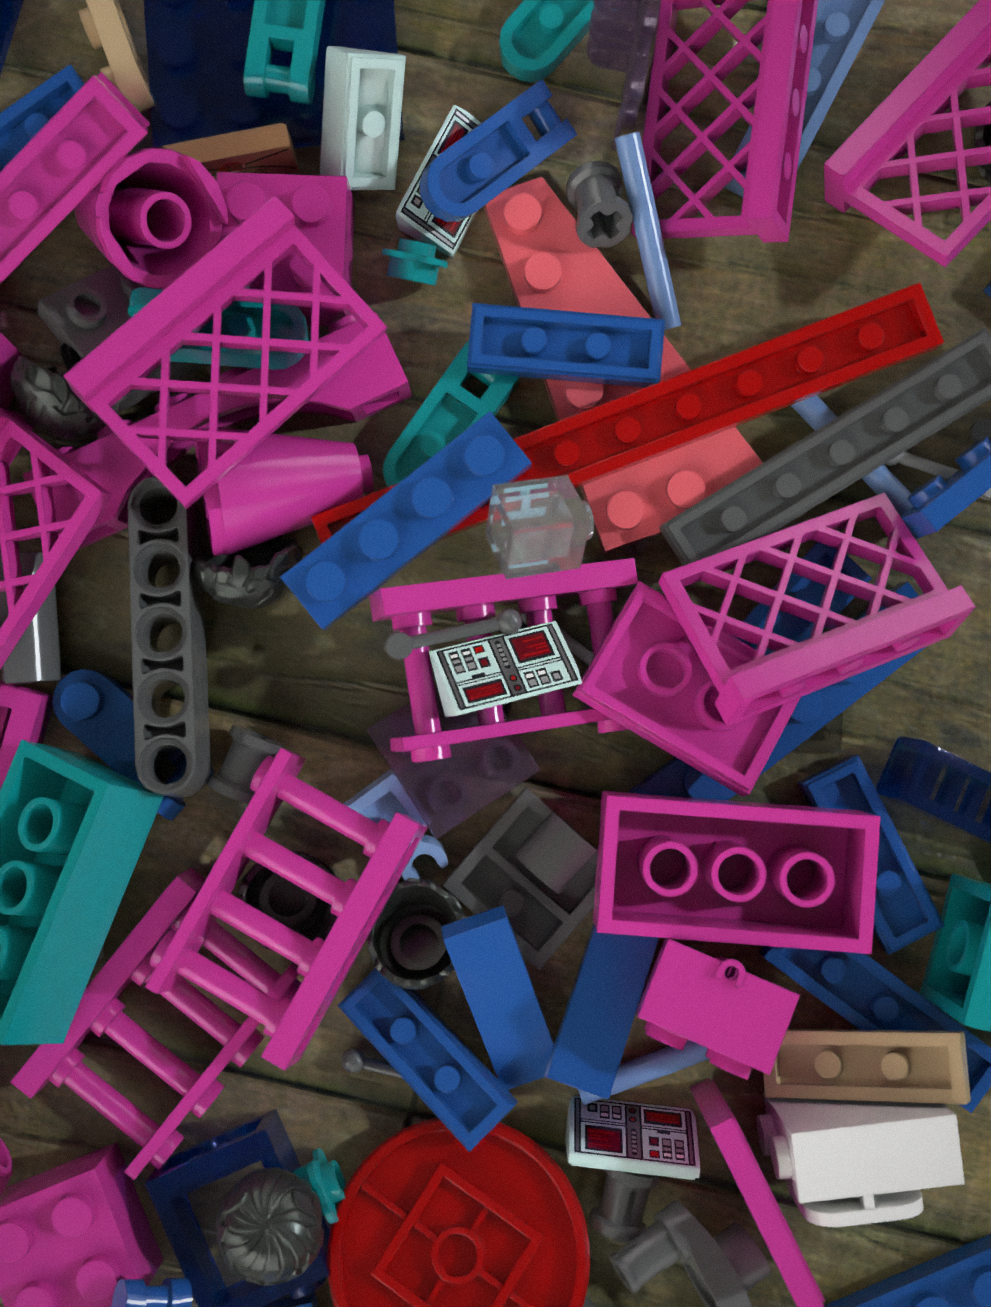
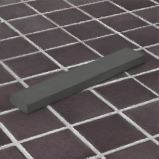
M983 328L661 525L660 531L682 566L773 533L991 399L990 334L986 328Z

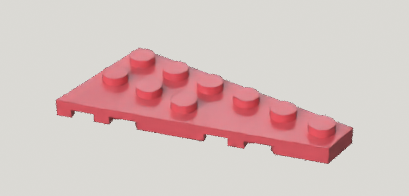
M543 177L509 187L483 206L518 307L651 318L598 248L589 247L581 242L576 232V220ZM665 335L660 382L691 371L690 367ZM543 379L557 421L644 389V387ZM733 427L580 486L604 554L662 534L659 529L661 525L758 467L763 462L737 428Z

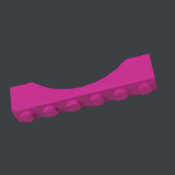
M348 315L334 322L328 328L329 334L319 338L318 342L348 344L365 328L353 315ZM384 333L295 413L328 415L359 422L413 397L407 377L387 334ZM305 354L298 363L286 369L269 370L268 386L298 388L309 378L310 354ZM318 354L317 370L328 362L333 355ZM233 368L220 374L219 383L260 386L261 369ZM182 393L169 397V429L194 430L209 426L210 394H197L191 397L188 393ZM219 395L218 427L229 428L259 418L260 398ZM268 398L267 415L285 399ZM160 403L155 406L156 413L136 423H133L132 420L123 421L128 426L159 428ZM108 426L102 428L97 433L99 440L77 450L73 446L56 449L113 495L78 550L128 528L129 495L141 481L154 477L149 469ZM140 438L158 457V439ZM168 440L167 468L169 469L195 446V442ZM50 468L51 476L57 475V473ZM32 470L22 474L25 481L34 480ZM71 484L52 488L56 521L60 522L71 519L85 495ZM32 492L31 495L37 506L35 492Z

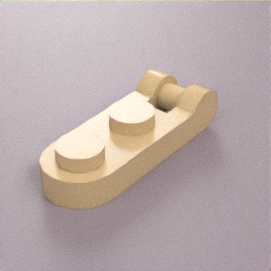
M86 0L88 7L78 11L81 22L93 48L97 50L103 47L109 66L101 68L100 72L119 89L140 113L157 108L151 86L120 1Z

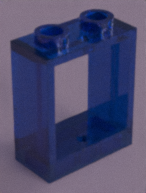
M277 1109L170 1156L159 1170L157 1168L154 1169L145 1182V1186L183 1274L191 1283L192 1295L198 1307H267L268 1303L290 1294L291 1298L298 1299L314 1292L324 1284L327 1276L330 1275L327 1267L330 1231L322 1216L321 1228H324L322 1246L315 1260L301 1275L288 1282L271 1286H262L242 1280L226 1287L186 1195L258 1161L262 1162L264 1168L280 1167L281 1170H287L291 1173H294L295 1169L301 1167Z

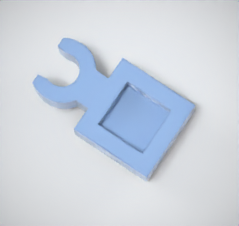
M393 767L343 803L376 823H379L381 819L391 822L397 812L406 814L425 826L431 824L430 815ZM423 835L402 874L405 881L407 878L421 879L419 871L412 864L413 860L419 855L427 854L432 856L442 869L448 865L446 850L438 839Z

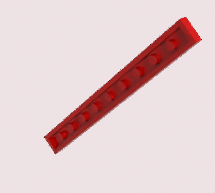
M916 283L514 438L513 440L532 462L531 468L440 540L500 518V513L518 511L519 501L502 503L503 495L547 489L545 498L528 500L527 507L937 349L944 343V340L921 283ZM397 484L311 516L320 543H324Z

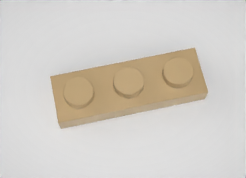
M787 1029L770 1075L763 1073L765 1097L938 1104H968L971 1101L964 1031Z

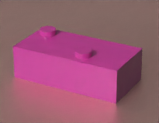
M602 791L593 922L597 933L872 954L880 816L849 809Z

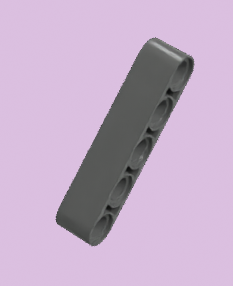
M154 476L146 478L137 484L129 495L128 501L135 767L138 779L145 788L157 794L185 798L195 795L204 788L209 779L211 769L204 589L194 575V560L196 557L203 555L200 512L195 503L185 509ZM171 501L178 503L177 512L170 521L160 525L153 523L154 514L158 507ZM168 563H179L180 572L176 581L170 586L156 588L155 579L159 569ZM181 624L182 638L179 644L171 651L159 652L157 641L161 631L168 625ZM181 686L185 695L184 705L174 716L164 718L159 708L161 697L168 689ZM182 750L187 760L186 772L176 783L168 784L162 775V763L171 752Z

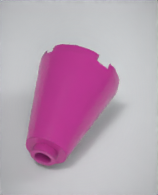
M160 147L143 148L127 154L74 208L75 217L80 228L109 262L127 279L152 289H166L220 243L223 223L228 224L227 206L219 184L202 163L188 155Z
M209 426L194 430L209 431ZM218 427V432H248L247 430ZM281 434L269 435L203 494L202 502L211 553L213 556H227L312 525L311 516L361 498L363 493L373 492V473L368 454L358 455L355 444L350 442ZM194 441L198 474L200 475L208 468L209 442ZM217 443V459L234 444Z

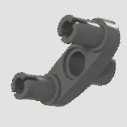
M676 1199L653 1216L655 1222L644 1229L640 1235L617 1252L614 1251L609 1255V1259L617 1274L633 1294L637 1293L640 1287L680 1259L704 1307H752L747 1292L771 1274L770 1267L762 1251L740 1224L733 1222L712 1238L701 1223Z

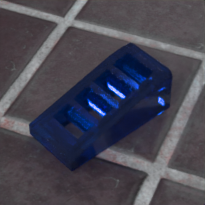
M899 737L893 746L876 787L877 793L991 844V800L982 822L975 821L987 789L991 790V772L925 740ZM944 769L946 770L933 801L930 799V796L941 770ZM967 779L970 782L956 812L954 808Z

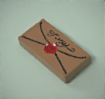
M283 123L163 146V148L180 152L201 162L215 180L217 179V172L287 174L299 171L296 151L287 126Z

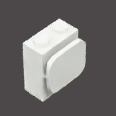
M763 1092L766 1114L757 1115L756 1117L757 1133L763 1156L771 1155L776 1178L778 1180H786L787 1189L803 1217L814 1225L845 1227L909 1219L919 1215L924 1209L922 1192L919 1189L965 1184L957 1117L945 1104L765 1097V1092Z

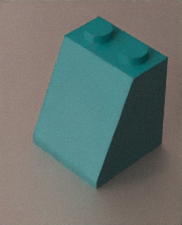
M952 873L940 916L945 927L936 931L919 994L961 1024L991 1032V884Z

